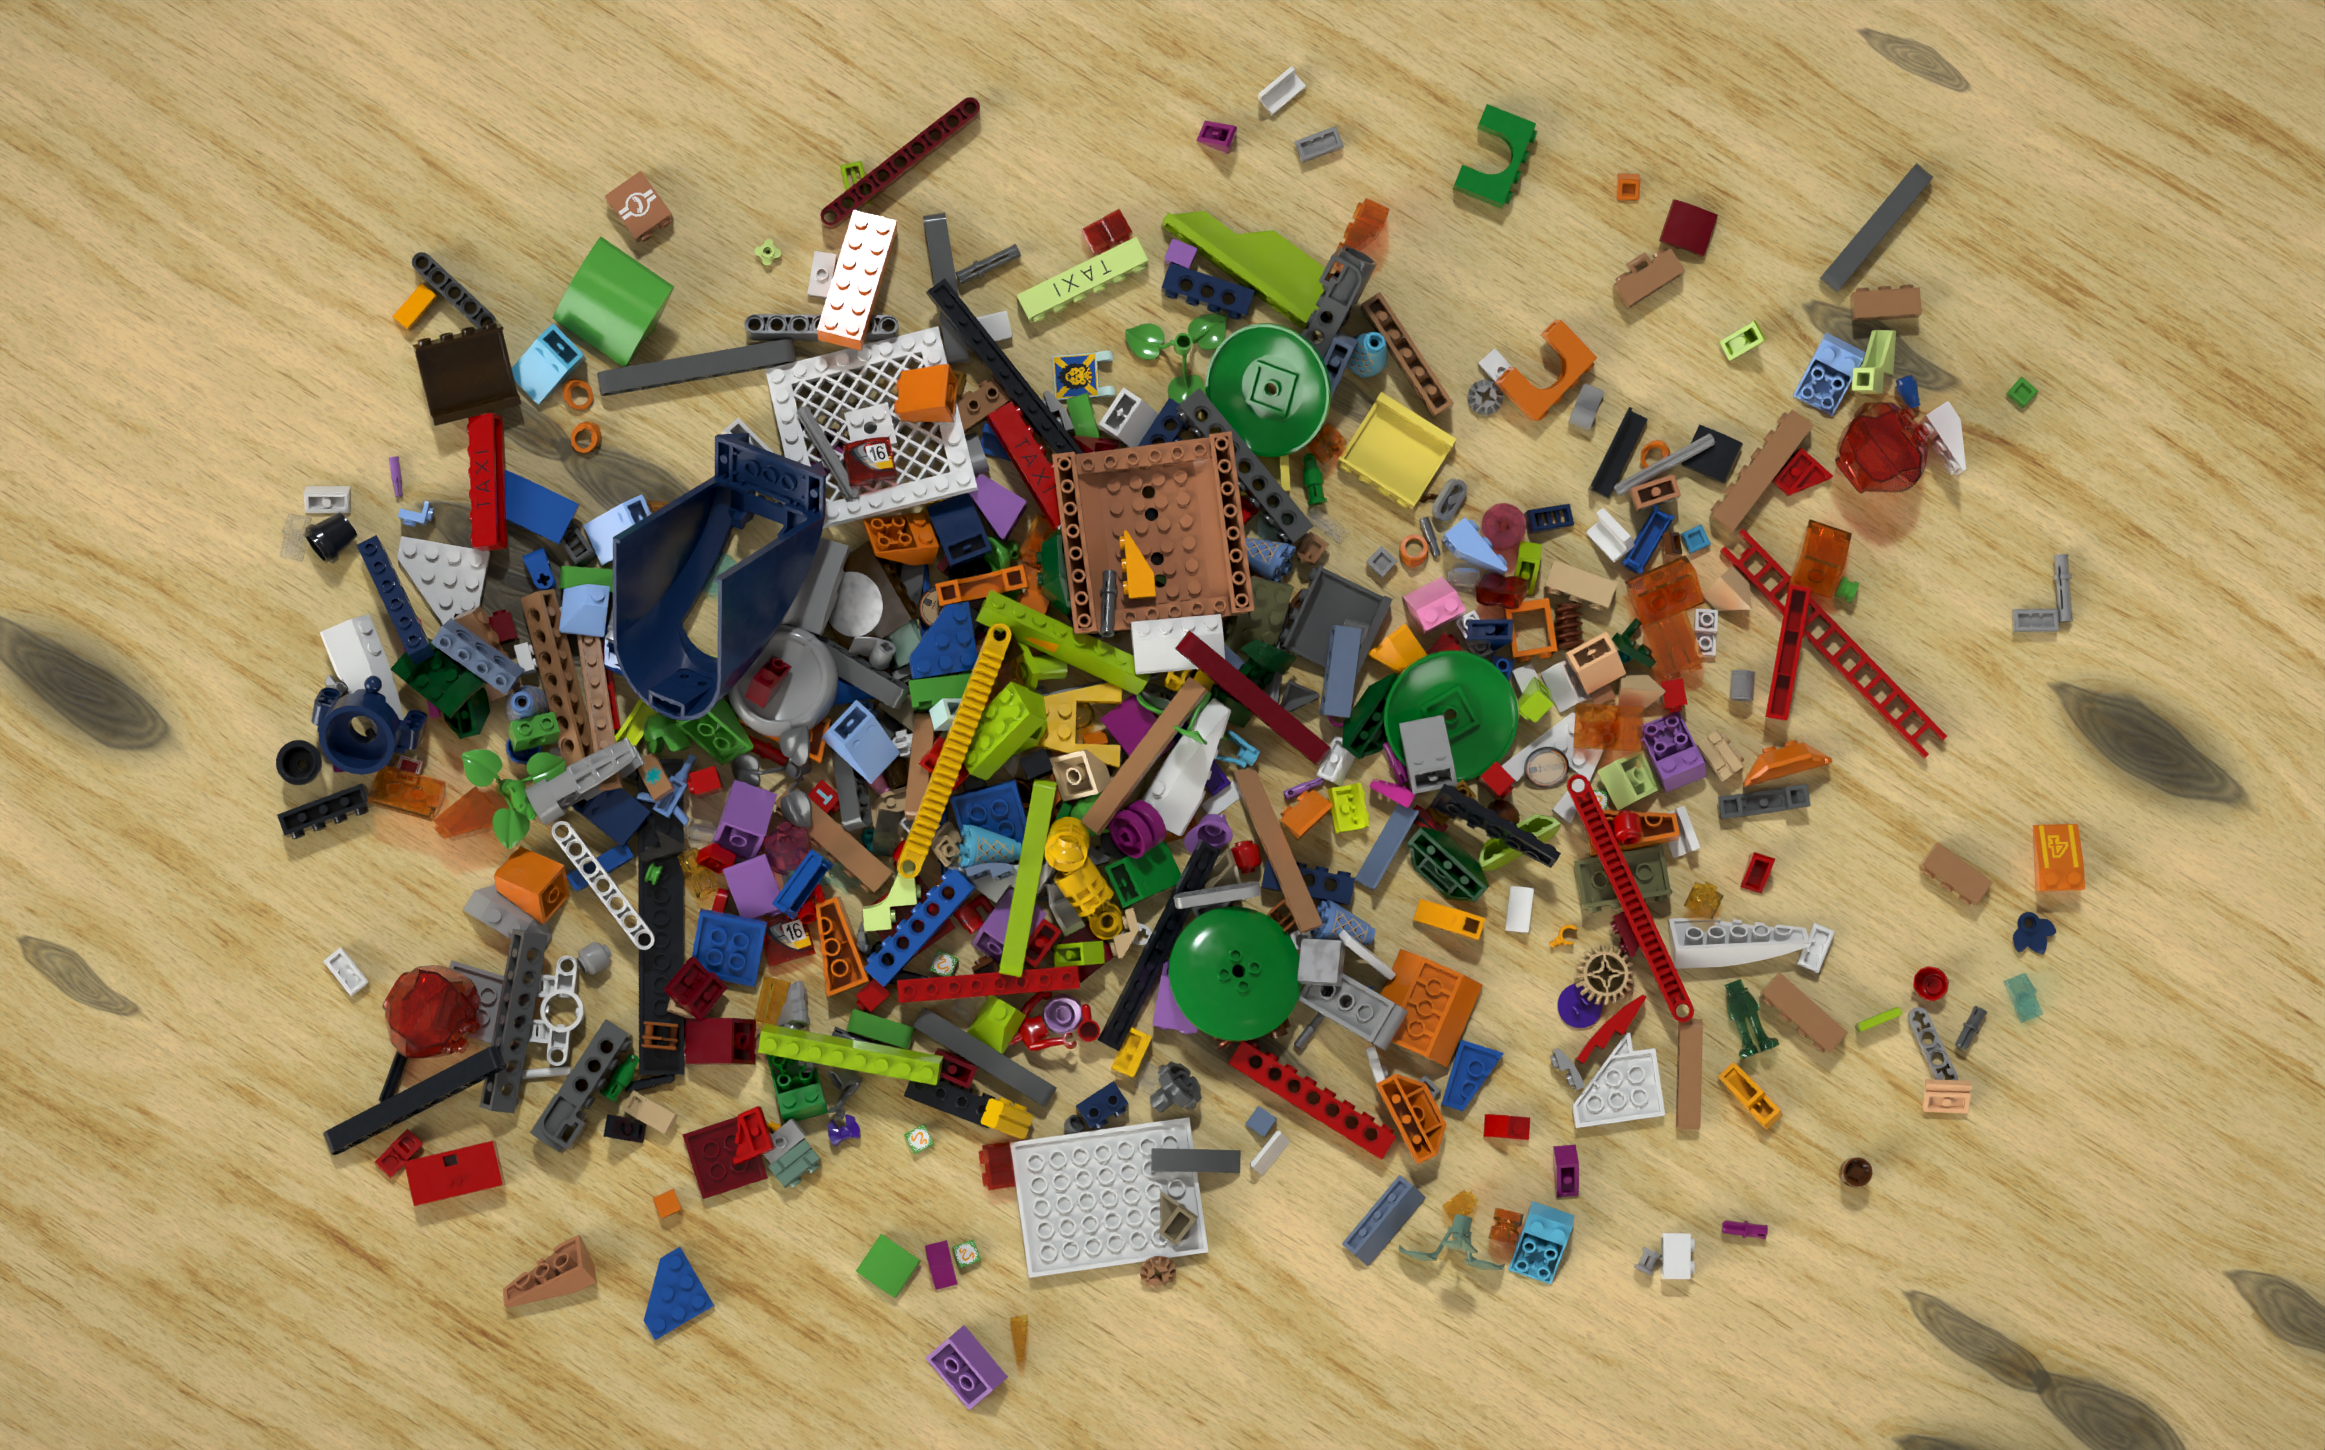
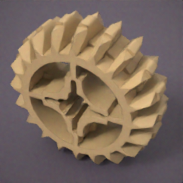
M1602 944L1599 948L1600 952L1596 946H1593L1591 948L1592 954L1587 950L1584 952V956L1587 959L1583 957L1578 958L1579 963L1583 966H1575L1574 969L1580 971L1581 974H1575L1574 979H1581V982H1578L1576 987L1583 986L1585 988L1580 994L1584 995L1588 992V1001H1591L1595 996V1004H1600L1601 999H1603V1003L1606 1006L1609 1005V998L1615 1004L1618 1002L1617 996L1620 999L1625 998L1623 991L1627 993L1631 991L1630 987L1626 984H1634V980L1628 978V976L1635 975V971H1628V968L1632 967L1633 963H1625L1629 956L1626 954L1621 958L1619 956L1622 953L1621 949L1613 953V945H1610L1608 951H1606L1605 945ZM1600 957L1598 970L1587 972L1591 961ZM1607 958L1615 961L1621 971L1612 969ZM1603 970H1606V972H1608L1609 975H1614H1611L1608 978H1606V980H1603V977L1601 978L1600 975L1597 974L1603 972ZM1622 977L1619 987L1609 993L1611 980ZM1588 979L1596 980L1600 984L1602 992L1594 989Z

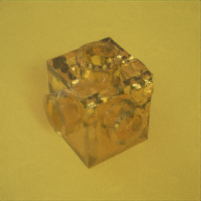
M1695 882L1684 907L1698 915L1713 920L1724 895L1716 891L1718 887L1711 883L1705 882L1703 885Z

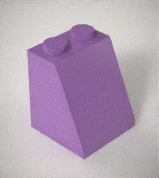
M980 473L978 478L975 477L978 490L969 492L970 498L995 536L1005 544L1027 509V501Z
M734 780L712 843L719 844L720 847L730 850L733 854L748 859L755 858L765 838L777 794L749 785L746 782Z
M766 854L723 869L741 917L762 921V916L769 914L770 917H774L783 913L772 905L780 893V888Z
M1009 888L981 926L971 944L988 957H992L998 964H1001L1014 890ZM1037 904L1034 906L1029 938L1047 914Z
M1165 960L1152 1025L1162 1030L1176 1029L1184 1034L1197 1033L1198 1028L1183 1015L1173 998L1168 974L1169 960Z

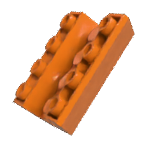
M1400 949L1392 967L1396 975L1392 980L1387 979L1380 994L1408 1011L1391 1042L1448 1068L1483 985L1441 964Z

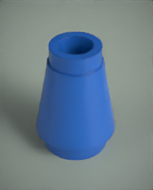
M1913 375L1896 380L1897 386L1895 387L1907 408L1911 409L1921 405L1919 402L1917 380L1913 378Z

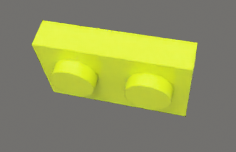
M1361 783L1327 789L1329 801L1333 805L1331 811L1336 833L1369 827V813L1366 810L1365 792Z

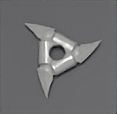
M861 921L856 944L859 951L869 957L873 951Z

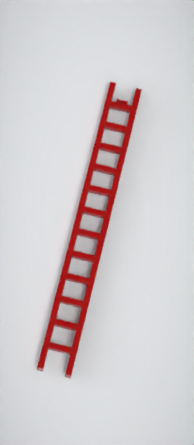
M1742 529L1738 534L1751 548L1748 547L1740 555L1741 558L1739 560L1726 546L1720 552L1784 615L1785 607L1774 595L1786 584L1797 586L1799 584ZM1754 552L1767 563L1755 576L1743 565ZM1770 568L1783 579L1771 591L1759 581ZM1810 597L1809 606L1814 612L1806 619L1803 637L1925 759L1929 753L1916 739L1928 728L1941 741L1948 736ZM1817 616L1830 627L1818 639L1806 629ZM1833 632L1846 643L1834 655L1821 644ZM1848 648H1851L1861 660L1848 672L1837 659ZM1866 663L1877 676L1864 688L1853 675ZM1880 680L1893 691L1881 703L1869 693ZM1896 696L1909 707L1897 719L1884 708ZM1914 712L1924 724L1911 736L1900 723Z

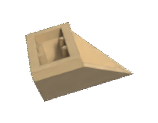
M1734 564L1701 595L1718 611L1752 609L1749 580Z
M1624 668L1626 675L1619 679L1617 713L1639 715L1666 691L1644 670Z

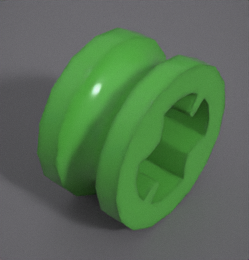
M651 863L644 881H652V884L656 885L663 867H656L655 863Z

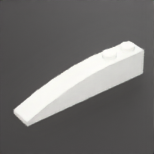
M370 615L352 618L320 632L334 670L339 679H343L348 686V693L352 694L358 689H365V679L370 676H377L382 681V688L378 693L386 697V702L394 709L399 720H404L394 678ZM369 718V720H370L371 723L373 724L372 729L374 730V732H375L376 735H377V734H378L377 726H376V724Z
M1213 698L1198 715L1192 731H1198L1202 738L1207 741V745L1198 743L1192 738L1183 735L1163 763L1142 799L1158 811L1164 821L1166 830L1179 836L1183 835L1204 799L1206 792L1204 787L1207 779L1210 780L1212 773L1210 768L1213 759L1217 757L1219 751L1217 746L1220 738H1223L1231 710L1216 698Z
M1720 917L1673 918L1668 920L1670 956L1676 969L1745 964L1788 954L1810 945L1806 928L1778 924L1775 927H1768L1761 922H1755V925L1742 924V920L1733 919V922L1720 921Z

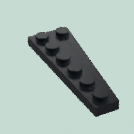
M1444 783L1429 806L1453 819L1458 816L1466 820L1468 827L1472 829L1479 827L1485 830L1486 836L1492 839L1501 838L1505 840L1506 846L1552 868L1561 854L1554 846L1543 843L1534 834L1523 831L1514 822L1505 820L1498 816L1494 810L1480 805L1474 798L1461 794L1454 786H1448Z

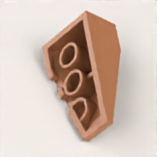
M577 1235L559 1244L553 1249L555 1252L546 1260L541 1258L536 1262L538 1266L532 1271L522 1273L503 1288L504 1306L509 1308L571 1294L597 1283L595 1266L581 1236Z

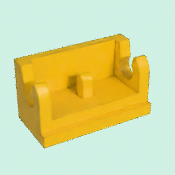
M1130 1028L1111 1069L1134 1078L1152 1036Z

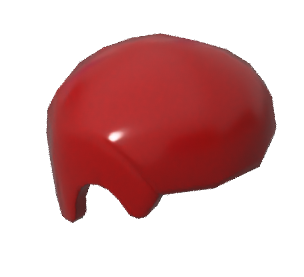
M1927 966L1921 968L1915 974L1913 987L1924 1000L1936 1001L1943 998L1948 992L1949 980L1941 969Z

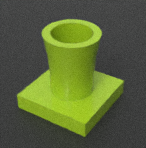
M1021 641L1018 642L1025 652L1010 661L1007 667L1014 683L1035 692L1038 680L1065 679L1067 675L1066 662L1047 653L1032 656L1027 644Z

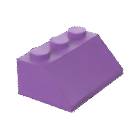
M965 1325L926 1357V1360L969 1410L1008 1378Z

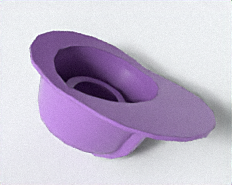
M1205 815L1199 824L1185 835L1184 844L1186 849L1193 853L1199 839L1218 849L1230 842L1233 832L1228 826L1226 815Z

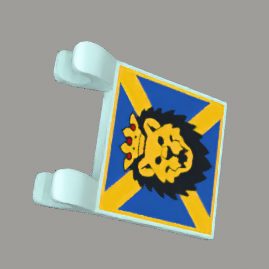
M1101 351L1052 356L1055 397L1058 400H1067L1087 392L1090 398L1114 397L1115 389L1113 386L1099 387L1097 362L1113 361L1112 352Z

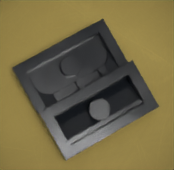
M1699 424L1691 443L1707 434H1711L1715 440V445L1687 459L1681 465L1701 473L1707 478L1725 484L1743 443Z

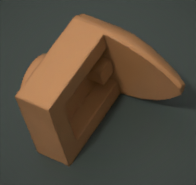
M1309 532L1296 552L1297 558L1303 565H1315L1330 544L1315 533Z

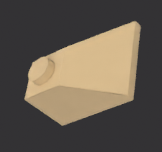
M1087 749L1050 758L1053 766L1052 770L1063 801L1098 794L1104 791L1111 782L1106 764Z

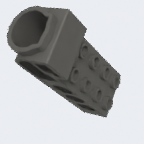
M1346 245L1338 248L1333 253L1320 277L1319 282L1323 284L1324 292L1316 303L1319 309H1315L1311 313L1306 323L1309 328L1308 330L1304 329L1303 333H1301L1316 348L1323 360L1333 338L1340 331L1352 305L1357 304L1377 265L1366 254ZM1336 261L1344 265L1341 272L1336 270L1334 274L1331 273ZM1326 311L1330 312L1333 317L1327 316ZM1316 331L1321 332L1323 337L1318 336Z
M605 1019L530 1133L562 1154L566 1149L573 1150L589 1126V1123L585 1121L588 1115L583 1112L584 1109L589 1110L596 1099L593 1095L597 1090L601 1091L608 1081L605 1078L609 1071H614L620 1063L618 1057L621 1052L626 1053L633 1042L630 1040L632 1035ZM607 1042L613 1043V1050L610 1053H605L604 1045ZM599 1061L601 1068L598 1072L594 1073L591 1069L592 1063ZM587 1080V1090L584 1092L580 1091V1082ZM569 1126L576 1127L568 1142L562 1139Z

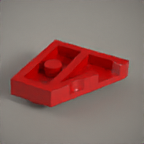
M1800 448L1771 482L1784 494L1790 496L1829 480L1833 475L1803 448Z
M757 1106L738 1114V1132L735 1138L737 1151L736 1157H733L734 1165H739L775 1149L762 1107Z

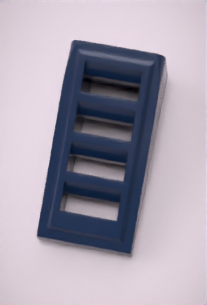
M1570 504L1532 509L1523 514L1528 535L1574 526ZM1559 511H1563L1565 522H1561ZM1552 512L1554 513V518H1555V522H1556L1555 524H1553V521H1552V517H1551V513H1552ZM1542 514L1545 515L1546 525L1543 523Z

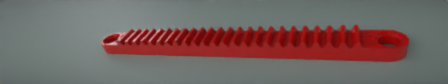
M1572 775L1566 785L1568 793L1673 1018L1679 1022H1688L1694 1015L1692 1002L1590 782L1583 775ZM1575 779H1581L1584 782V789L1581 792H1575L1572 789V782ZM1679 1005H1687L1689 1008L1687 1016L1679 1017L1677 1015L1676 1009Z

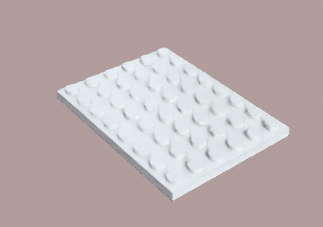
M1189 1117L1010 1143L1029 1278L1143 1262L1154 1256L1171 1258L1208 1252L1197 1172L1151 1171V1148L1194 1149ZM1160 1191L1198 1216L1177 1246L1158 1233L1160 1231Z

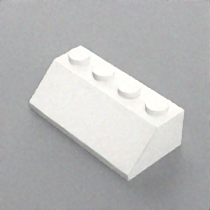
M1221 614L1131 622L1135 674L1198 669L1175 649L1188 631L1198 636L1225 659Z

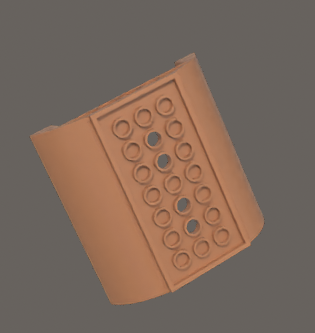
M1232 431L1209 434L1208 438L1083 454H1075V452L1052 454L1075 634L1100 633L1102 605L1100 590L1102 589V573L1104 570H1114L1117 572L1116 590L1118 591V596L1115 598L1114 632L1131 631V622L1216 614H1221V618L1255 611ZM1150 486L1155 489V496L1153 498L1147 499L1142 495L1145 487ZM1148 509L1157 510L1158 517L1156 520L1149 521L1146 519L1145 513ZM1125 530L1128 531L1152 569L1154 578L1158 575H1163L1167 579L1164 587L1159 588L1155 586L1156 598L1129 600V595H1124L1123 581H1127V572H1122L1121 559H1126L1125 550L1120 549V536H1124ZM1154 553L1163 555L1164 561L1161 565L1152 564L1151 556Z

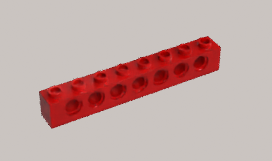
M1079 966L1023 970L1022 977L994 972L897 980L899 1003L1081 988Z
M1248 1040L1247 1043L1241 1042L1228 1065L1380 1160L1383 1159L1396 1138L1392 1134L1394 1132L1392 1128L1385 1124H1382L1380 1127L1373 1122L1374 1117L1364 1111L1362 1115L1354 1110L1356 1106L1345 1099L1343 1102H1340L1335 1098L1337 1094L1325 1087L1324 1090L1316 1087L1318 1082L1307 1075L1305 1078L1300 1077L1296 1074L1298 1070L1293 1066L1286 1064L1284 1067L1277 1062L1279 1058L1272 1053L1267 1052L1265 1055L1258 1050L1260 1046L1251 1040ZM1252 1056L1261 1058L1262 1065L1260 1068L1254 1069L1249 1065V1060ZM1271 1068L1280 1070L1281 1077L1279 1080L1273 1081L1269 1078L1268 1072ZM1291 1080H1296L1300 1083V1090L1296 1093L1288 1090L1287 1085ZM1316 1092L1319 1095V1102L1316 1105L1308 1103V1093ZM1329 1104H1335L1338 1107L1339 1112L1335 1117H1330L1326 1113V1107ZM1348 1116H1354L1357 1119L1358 1124L1356 1128L1350 1129L1346 1126L1345 1120ZM1367 1128L1376 1130L1377 1137L1375 1140L1369 1141L1365 1138L1364 1133Z

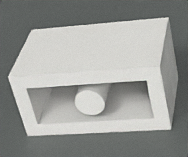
M1661 1233V1279H1690V1276L1694 1275L1695 1264L1694 1261H1691V1252L1695 1250V1240L1691 1238V1234Z

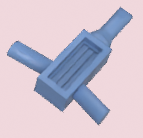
M689 754L681 770L674 777H670V781L675 788L673 792L658 802L653 800L651 794L640 792L636 800L656 803L653 810L669 819L673 813L686 827L689 818L677 804L688 787L686 784L688 774L697 757Z

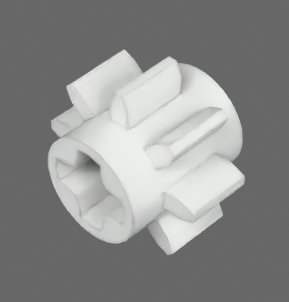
M906 729L897 731L896 737L891 739L899 750L900 757L908 758L911 755L913 733L909 734V731H906Z

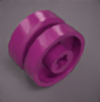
M1136 800L1112 818L1109 822V832L1116 846L1125 855L1131 858H1140L1150 851L1151 848L1164 841L1166 826L1158 811L1151 804L1143 800Z

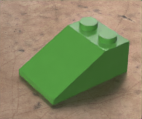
M723 698L706 715L695 720H676L675 722L679 729L721 765L752 750L754 746L730 705Z

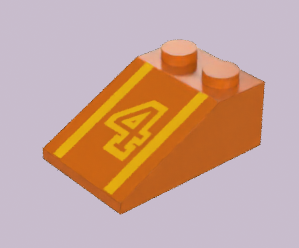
M2078 824L2032 825L2035 892L2085 890L2084 862Z

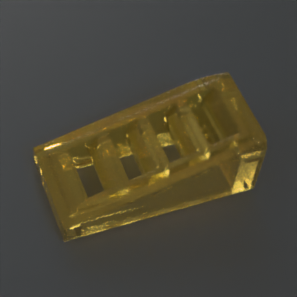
M1028 1314L1010 1318L1018 1363L1023 1362L1025 1355Z

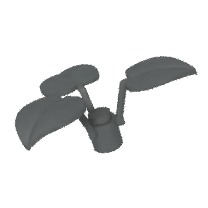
M808 726L788 729L782 733L780 749L784 756L789 757V763L785 766L760 771L759 760L751 754H742L733 759L731 768L735 780L746 782L755 787L760 785V775L786 770L790 777L797 778L788 789V795L781 798V810L784 817L793 825L802 828L813 826L812 805L808 795L802 790H794L799 782L804 780L803 775L810 773L812 770V763L809 759L810 739Z

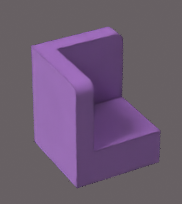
M1172 239L1165 255L1164 263H1173L1190 269L1197 254V248Z

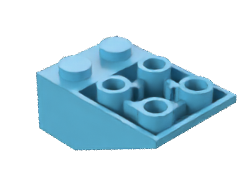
M553 323L512 367L515 382L540 405L587 358Z
M1531 1201L1508 1270L1551 1284L1572 1231L1575 1215Z

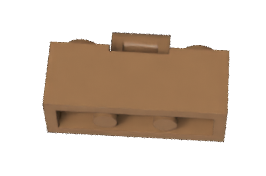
M1671 248L1667 251L1661 249L1653 255L1654 259L1652 261L1644 252L1626 264L1631 274L1623 273L1615 279L1616 283L1613 286L1626 309L1631 308L1683 275L1685 269ZM1646 263L1647 267L1637 272L1635 268Z

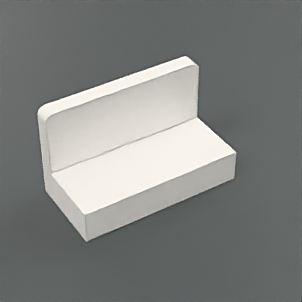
M1291 66L1258 94V100L1273 116L1302 92L1306 85L1295 74V68Z
M1602 508L1596 513L1599 522L1587 530V535L1613 562H1616L1635 545L1631 536Z
M1567 660L1559 662L1541 672L1547 688L1551 690L1552 698L1559 712H1563L1591 698L1590 694L1586 695Z
M1685 806L1668 812L1676 813L1680 832L1678 841L1667 843L1672 857L1676 858L1700 849Z

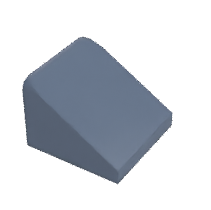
M1258 1106L1245 1124L1264 1137L1277 1118Z

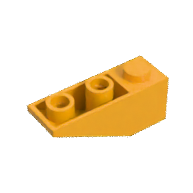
M1125 530L1124 536H1120V549L1125 550L1126 559H1121L1122 572H1127V581H1123L1124 595H1129V600L1156 598L1154 573L1128 531Z
M1420 899L1413 921L1478 941L1486 918Z

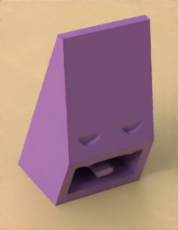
M1679 712L1637 727L1665 793L1707 777L1705 762Z

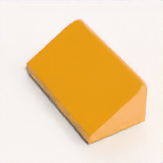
M421 283L392 317L410 331L438 297Z

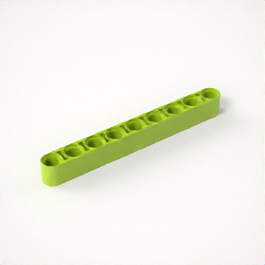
M1041 779L1034 780L999 969L1001 974L1022 977L1057 782Z

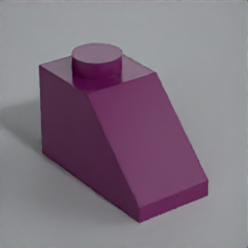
M1576 1144L1553 1146L1556 1197L1579 1196V1160Z

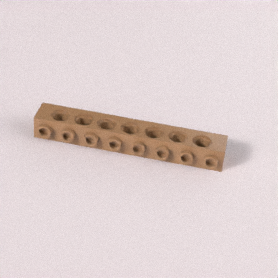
M555 589L541 590L522 597L521 602L549 710L555 713L560 729L558 744L561 756L565 760V771H567L566 767L594 753L591 728L566 633L559 632L561 612Z

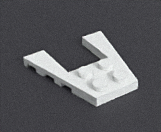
M1572 712L1504 763L1502 767L1518 782L1525 773V761L1533 751L1542 747H1555L1566 755L1569 767L1573 771L1585 776L1590 781L1608 739ZM1576 779L1572 784V789L1575 792H1581L1584 789V782L1581 779ZM1567 791L1552 811L1570 824L1577 810Z

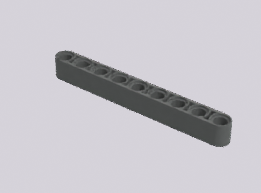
M784 339L598 372L597 377L601 396H610L772 368L796 362L797 360L793 340Z

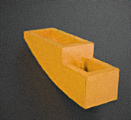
M1735 1062L1731 1063L1717 1076L1731 1094L1766 1130L1783 1116L1782 1111Z

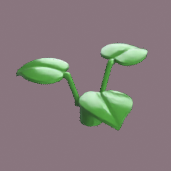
M1218 314L1197 317L1189 324L1188 334L1180 333L1176 336L1175 340H1170L1169 343L1164 345L1162 344L1165 337L1160 327L1148 323L1141 324L1134 328L1126 329V341L1132 352L1144 360L1156 359L1160 349H1166L1170 346H1173L1174 351L1178 355H1182L1183 377L1174 378L1168 386L1169 398L1180 404L1199 388L1205 393L1204 383L1198 375L1187 377V354L1191 351L1192 343L1197 342L1198 346L1204 350L1216 349L1224 340L1227 317Z
M1209 691L1195 708L1187 731L1177 725L1173 726L1182 735L1204 745H1207V741L1202 738L1198 731H1192L1198 713L1202 712L1207 706L1212 695ZM1138 693L1137 700L1143 707L1159 715L1163 713L1164 710H1160L1147 703ZM1224 732L1223 738L1220 739L1228 740L1230 735L1228 732Z
M475 749L463 753L461 758L465 774L473 785L485 787L490 785L494 778L496 779V792L499 796L504 797L509 810L500 808L495 812L492 820L493 830L497 839L507 849L512 848L527 835L530 828V821L527 816L517 810H513V805L506 793L508 783L513 780H501L499 775L496 774L503 766L500 757L496 753L485 749ZM537 753L527 763V772L531 776L521 781L526 783L533 780V784L544 778L550 781L565 772V760L550 753Z

